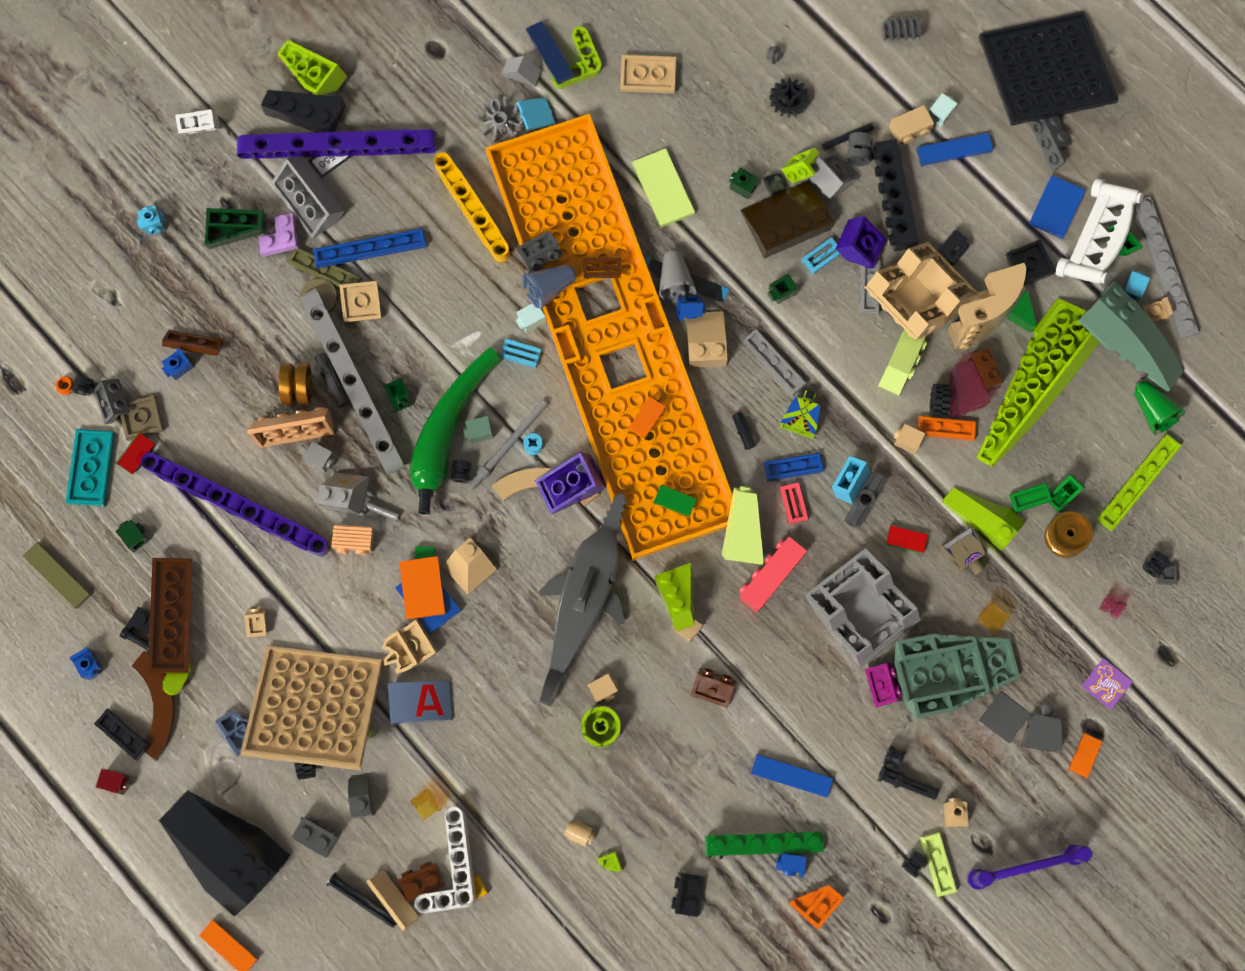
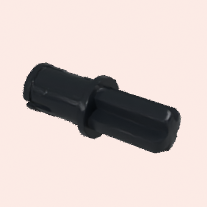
M742 412L735 413L732 418L738 430L737 435H740L745 447L744 449L754 448L756 444L750 432L751 427H748Z

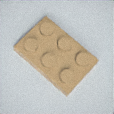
M622 55L620 92L675 94L676 57Z

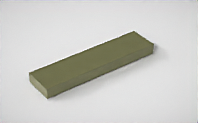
M299 247L294 249L287 261L289 265L318 279H324L339 289V285L361 283L362 281L361 277L336 265L317 268L314 255Z
M36 542L23 555L74 608L78 609L91 596L39 543Z

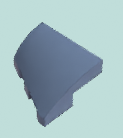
M232 710L215 720V726L237 757L241 755L249 719L242 718L240 714Z

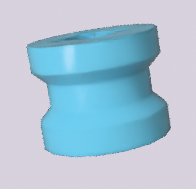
M531 433L524 438L523 444L528 454L538 455L542 451L543 442L538 434Z

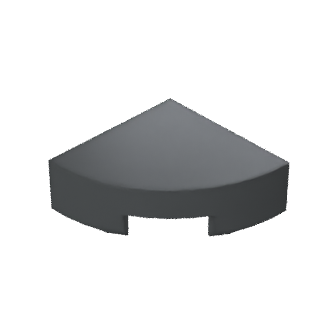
M1177 564L1163 569L1162 574L1157 578V584H1178Z

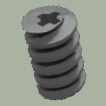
M915 16L913 20L911 17H907L906 21L904 17H900L899 22L896 17L892 19V22L890 18H886L882 23L883 41L886 40L887 36H889L890 41H893L894 36L900 41L901 35L904 36L905 40H907L908 35H911L912 40H914L916 34H918L920 39L921 22L918 16Z

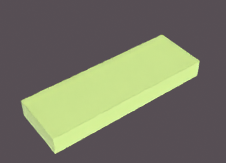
M940 832L921 837L920 841L926 860L929 862L928 868L937 897L958 892Z

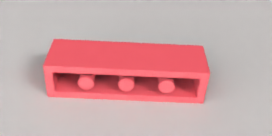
M790 537L786 540L782 539L775 547L778 549L776 553L768 555L763 562L766 565L762 570L758 568L751 576L753 581L749 585L745 583L739 591L741 593L739 599L756 613L760 611L807 552Z

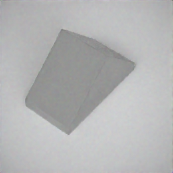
M520 56L508 58L501 75L536 87L542 70L526 57Z

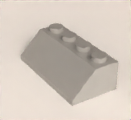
M303 156L287 158L270 183L312 239L335 225L345 212Z

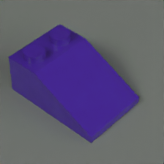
M583 452L576 454L535 480L550 514L557 513L590 498L607 487L591 454Z

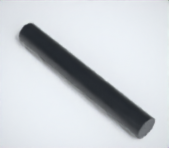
M869 123L821 144L822 149L825 151L848 141L851 133L869 132L874 129L872 123Z

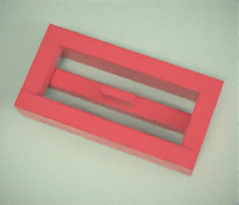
M799 483L780 487L789 525L808 521ZM793 488L796 489L803 517H799L795 498L792 491ZM785 490H788L795 516L794 519H792Z

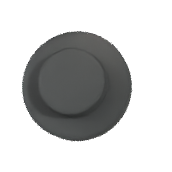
M770 46L766 58L770 63L775 64L781 59L782 51H780V47Z

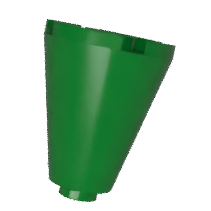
M1142 381L1135 386L1134 395L1154 435H1157L1156 431L1158 430L1163 433L1180 421L1177 418L1180 414L1182 416L1185 415L1186 411L1183 407L1152 383Z

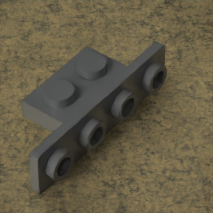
M1055 116L1029 122L1051 171H1056L1066 163L1061 149L1071 145L1060 118Z

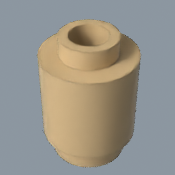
M570 820L564 835L569 840L585 847L587 843L591 845L595 833L592 832V827Z

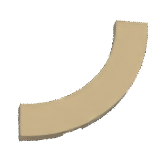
M531 468L517 471L498 480L491 487L505 501L516 493L538 487L535 480L553 469ZM596 493L592 497L587 498L581 501L580 503L584 507H586L597 496H599V493Z

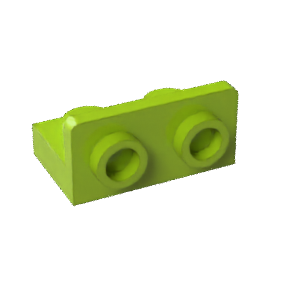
M812 148L794 155L781 169L786 178L791 183H795L814 176L815 171L811 165L815 163V158L818 156L819 151L816 148Z

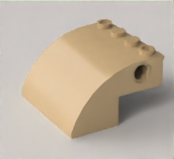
M929 242L909 248L896 265L877 271L865 286L869 291V295L881 304L883 310L889 312L894 317V321L907 331L909 337L915 340L925 337L944 326L958 315L961 305L972 302L979 294Z
M1025 263L988 273L984 280L988 290L978 292L979 294L974 299V302L960 306L958 314L961 321L951 323L948 328L954 350L960 349V351L970 348L971 345L990 336L999 327L1023 288L1026 276Z

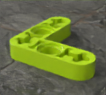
M579 26L572 31V39L581 61L569 65L571 71L578 69L582 74L578 77L574 76V78L559 85L551 76L553 86L558 89L595 77L602 70L599 56L587 29ZM578 33L583 35L584 42L582 44L580 37H577ZM590 48L592 52L589 55H584L582 50ZM591 59L594 66H596L595 70H593V68H591L590 66Z

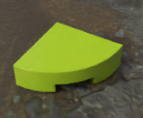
M616 851L597 858L605 869L612 872L623 871Z

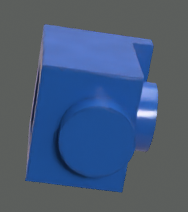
M700 296L677 297L676 314L680 321H684V317L695 319L705 314L706 305Z
M177 348L176 352L162 361L164 367L161 369L167 377L172 376L177 380L194 367L181 349Z
M87 647L69 657L81 678L85 680L97 677L99 675L98 672L103 670L93 650ZM88 661V666L84 668L83 664Z
M781 854L780 858L777 857L775 870L783 871V875L794 877L795 873H799L798 877L804 878L806 857Z

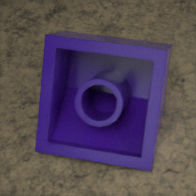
M865 216L847 221L835 249L847 261L873 269L886 242V238Z

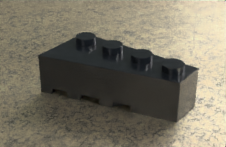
M269 89L261 103L265 115L316 133L335 132L346 108L343 97Z

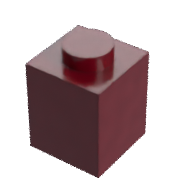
M101 768L95 788L123 795L130 785L129 775Z

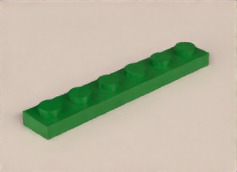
M823 832L705 836L706 856L824 852Z

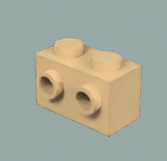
M925 105L891 119L889 128L894 138L897 139L898 145L903 143L909 144L919 136L925 137L929 135L934 126V122Z

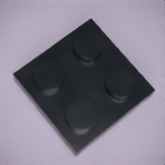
M1041 239L1007 252L1005 255L1011 267L1025 263L1026 276L1023 287L1056 273V269Z

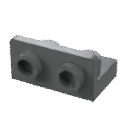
M550 231L516 247L529 272L536 271L563 256L558 242Z
M119 379L102 380L93 390L105 424H112L119 415L130 413Z
M310 815L307 818L301 816V822L291 838L327 858L338 839V836L334 834L336 830L327 825L324 828L317 824L318 820Z

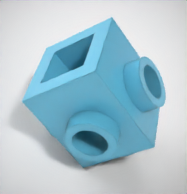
M146 206L142 210L137 211L139 216L137 219L140 230L144 229L148 236L166 230L163 223L166 221L162 211H158L156 206Z

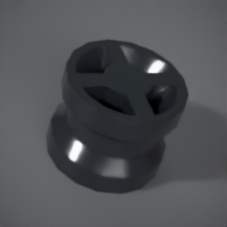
M76 375L74 378L75 385L72 386L71 391L80 395L90 396V386L93 385L94 380Z
M890 745L883 764H891L895 769H899L905 751L896 750L894 746Z

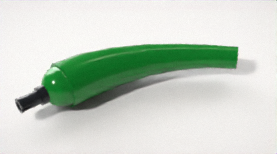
M491 347L486 349L457 377L439 399L423 425L412 453L408 474L411 477L412 484L418 490V497H420L419 514H430L431 498H433L434 491L439 489L443 480L446 479L453 435L460 414L470 395L483 378L501 362L500 357Z

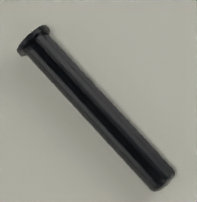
M336 872L331 876L326 884L327 887L329 885L390 927L396 926V921L386 909L336 876Z

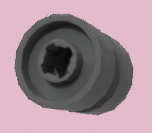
M863 132L851 133L846 161L855 166L868 165L873 137Z

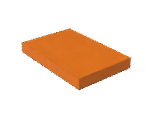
M438 556L399 562L406 620L445 615Z

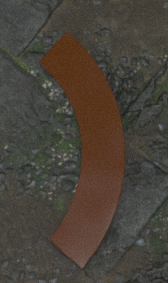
M143 651L132 667L143 677L152 696L153 720L145 740L151 746L145 753L157 761L169 741L174 723L173 695H169L163 690L165 674H148L149 654Z

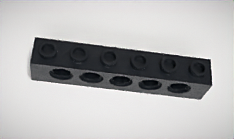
M897 139L875 142L874 148L871 149V157L876 162L875 176L879 177L878 190L879 194L883 195L882 209L887 214L885 224L886 228L890 229L889 243L890 246H893L894 252L908 250L911 247L917 246L919 240ZM883 159H888L891 163H884ZM891 176L894 180L890 181L886 177ZM890 193H895L898 197L893 198L890 196ZM898 210L902 214L896 215L893 211ZM902 227L905 229V232H899L897 228Z

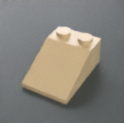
M723 311L705 312V314H702V317H696L695 319L686 318L689 368L726 366L727 343Z

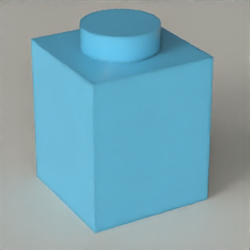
M1132 271L1127 277L1123 289L1138 303L1143 297L1150 278L1141 272Z

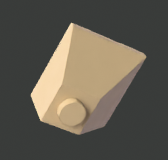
M471 538L459 546L443 565V568L467 595L472 593L497 571L496 567Z

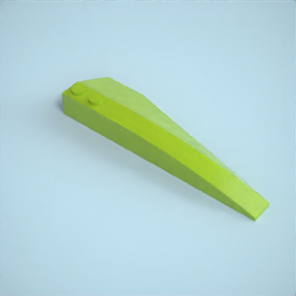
M1057 298L1037 324L1034 330L1035 335L1032 340H1029L1028 349L1020 360L1019 369L1015 371L1005 393V400L997 411L998 415L995 422L993 421L990 426V433L985 437L976 457L977 460L993 468L1044 414L1100 342L1078 321L1086 310Z

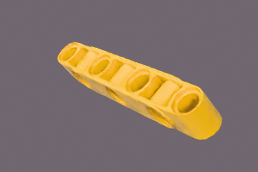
M444 152L438 153L434 158V163L446 188L497 262H506L510 257V252L500 230L450 156ZM443 161L447 162L444 166L439 165ZM462 190L466 191L464 195L458 194ZM479 220L486 221L484 224L477 223ZM499 249L505 250L503 254L496 253Z

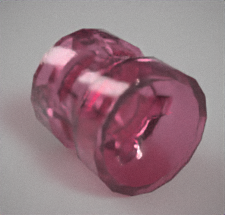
M1109 593L1099 609L1103 612H1110V616L1116 620L1124 611L1127 603L1122 600L1117 602L1116 597Z

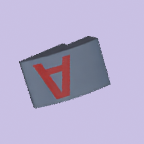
M417 681L388 684L390 723L392 725L452 720L450 681Z

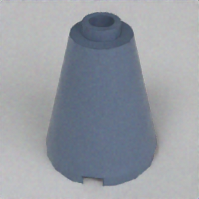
M567 264L533 271L522 275L523 288L527 287L529 293L526 295L533 306L537 309L543 308L575 281L576 272L572 266L570 267Z

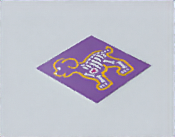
M1103 658L1081 687L1112 710L1133 681Z

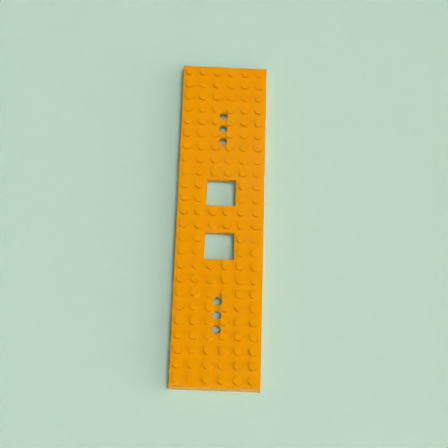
M590 114L486 147V155L519 246L550 231L558 242L563 256L538 270L567 264L570 267L572 266L576 272L575 281L544 306L542 311L546 317V322L602 478L607 486L606 489L611 503H614L613 497H616L619 493L625 495L627 504L623 506L625 511L621 513L623 518L619 522L632 561L726 529L733 495ZM563 196L567 201L564 204H560L557 202V198ZM565 213H571L573 215V218L570 220L563 219V215ZM576 229L579 231V234L572 237L569 235V231ZM584 258H621V278H610L621 310L586 321L575 289L608 278H584ZM587 264V266H617V264ZM587 271V272H617V271ZM635 345L646 378L611 389L600 357ZM651 397L666 406V408L650 431L654 435L653 439L645 440L629 430V426L648 398ZM652 449H657L660 452V456L652 458L649 452ZM657 467H665L667 470L666 474L658 475L656 473ZM660 485L697 499L689 518L653 503Z

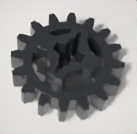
M788 78V82L781 79V84L776 82L774 88H771V95L769 96L770 106L775 107V113L780 111L781 117L784 114H787L788 118H790L791 114L797 117L798 111L803 113L804 108L808 106L809 95H806L808 88L803 89L804 83L797 84L798 79L794 82H791V78Z

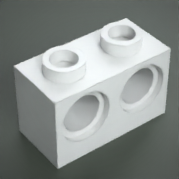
M215 110L175 115L178 134L187 135L220 129L218 114Z

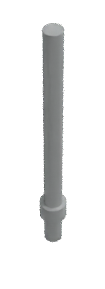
M541 400L486 465L480 467L477 475L468 484L470 488L474 490L483 479L490 475V470L548 405L544 400Z

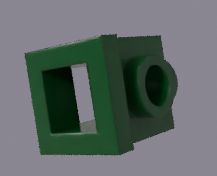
M788 273L769 284V291L767 293L772 302L776 301L777 304H780L790 297L796 296L798 287ZM783 290L784 293L780 295L778 291Z

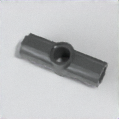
M871 472L844 521L851 527L860 528L887 479L880 473ZM861 497H868L870 499V503H863L861 501Z

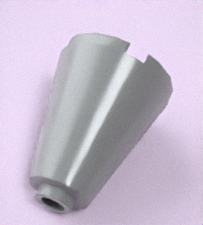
M670 250L663 256L659 296L665 303L668 300L672 301V304H677L678 296H692L697 293L696 286L682 254L676 250Z

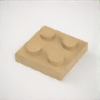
M378 281L339 285L344 322L382 319Z

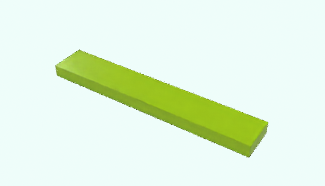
M1166 434L1096 520L1112 532L1182 445Z

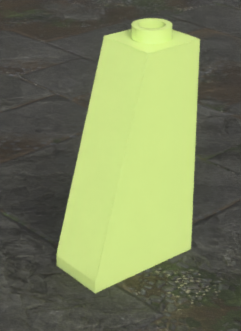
M748 486L734 487L722 556L725 560L763 565L757 494Z

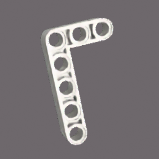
M451 807L445 813L454 890L418 896L415 901V907L421 913H435L467 908L476 901L467 818L465 812L457 807ZM458 811L460 818L457 822H453L451 816L454 812ZM460 831L463 835L462 840L455 842L454 835ZM463 851L465 859L459 863L456 856L459 852ZM461 872L467 873V880L464 883L459 881ZM468 892L470 900L464 904L461 896L463 893ZM445 895H448L450 903L444 907L441 900ZM428 898L430 906L425 910L422 907V901Z

